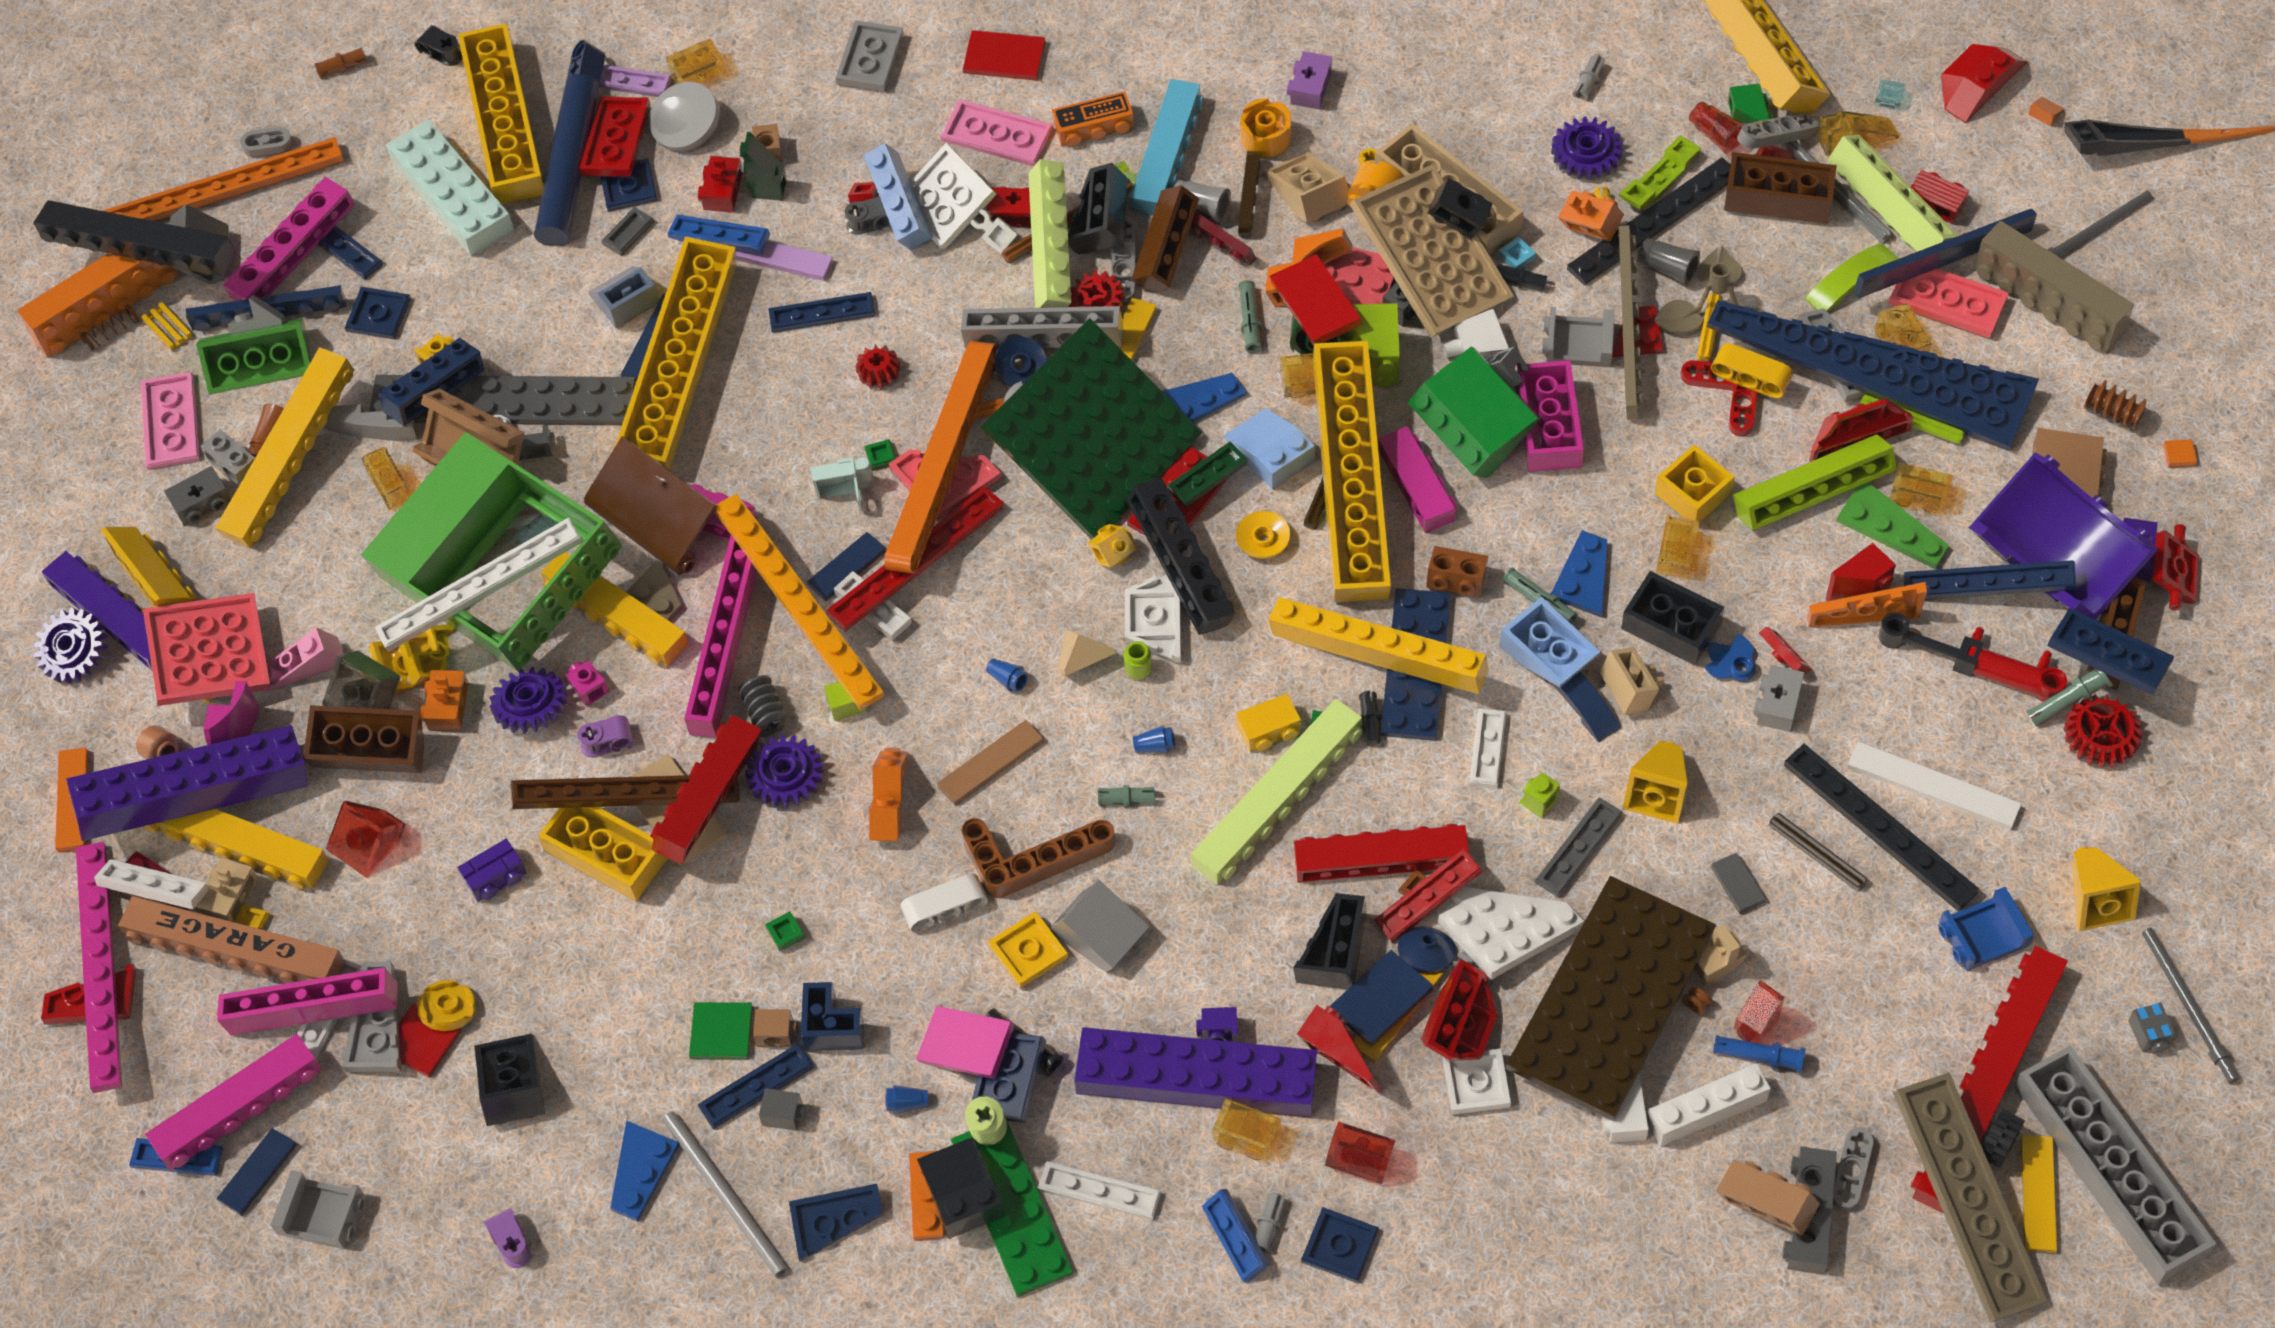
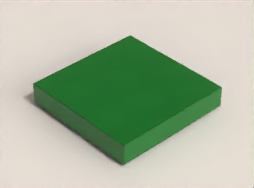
M694 1002L689 1050L690 1059H748L752 1002Z

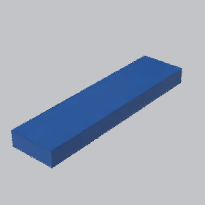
M677 214L667 235L671 239L682 242L685 237L733 246L736 247L737 251L761 254L769 239L770 232L767 228Z

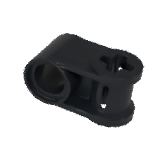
M430 25L414 42V46L419 53L424 52L429 55L428 58H433L446 66H455L463 59L462 52L457 48V38L442 31L437 26Z

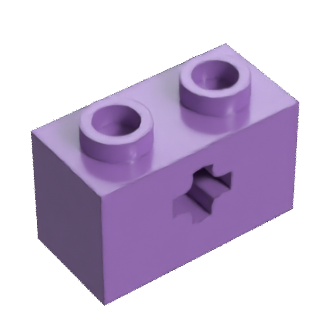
M1306 51L1302 52L1300 61L1296 60L1294 64V80H1289L1287 86L1290 104L1320 110L1332 73V56Z

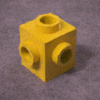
M1112 524L1099 529L1098 535L1087 542L1100 565L1110 568L1115 564L1120 565L1130 558L1129 554L1136 550L1132 543L1134 538L1130 531L1125 527Z

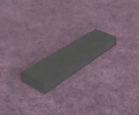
M1599 797L1535 879V883L1559 898L1621 818L1623 811Z

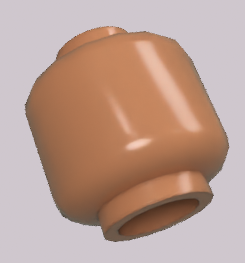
M157 725L144 729L136 742L137 752L144 759L176 753L179 747L177 737L162 726Z

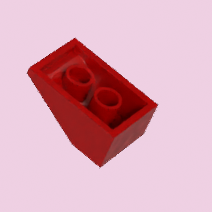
M1316 1005L1297 1032L1299 1038L1307 1047L1317 1050L1318 1054L1379 1094L1382 1091V1087L1352 1034L1346 1028L1347 1022L1333 1008L1327 1006L1324 1010Z

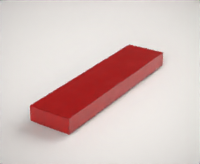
M1463 848L1377 916L1374 921L1393 943L1403 933L1416 926L1483 871L1465 848Z

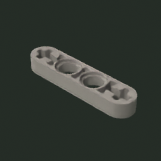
M1799 113L1748 123L1742 126L1737 140L1747 148L1756 149L1813 137L1819 126V121L1808 113Z
M1125 217L1124 226H1127V238H1123V244L1112 247L1111 276L1114 274L1118 282L1120 281V283H1125L1126 285L1125 299L1120 300L1122 305L1130 303L1131 299L1135 297V283L1131 278L1136 264V225L1134 220L1129 217ZM1120 247H1128L1131 249V251L1125 255L1119 254L1117 252V250ZM1120 268H1128L1131 271L1126 276H1120L1116 273Z

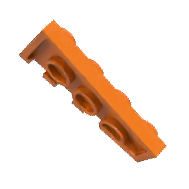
M1923 582L1812 604L1809 606L1807 615L1808 626L1881 622L1885 615L1893 612L1901 613L1907 619H1920L1927 594L1926 583Z

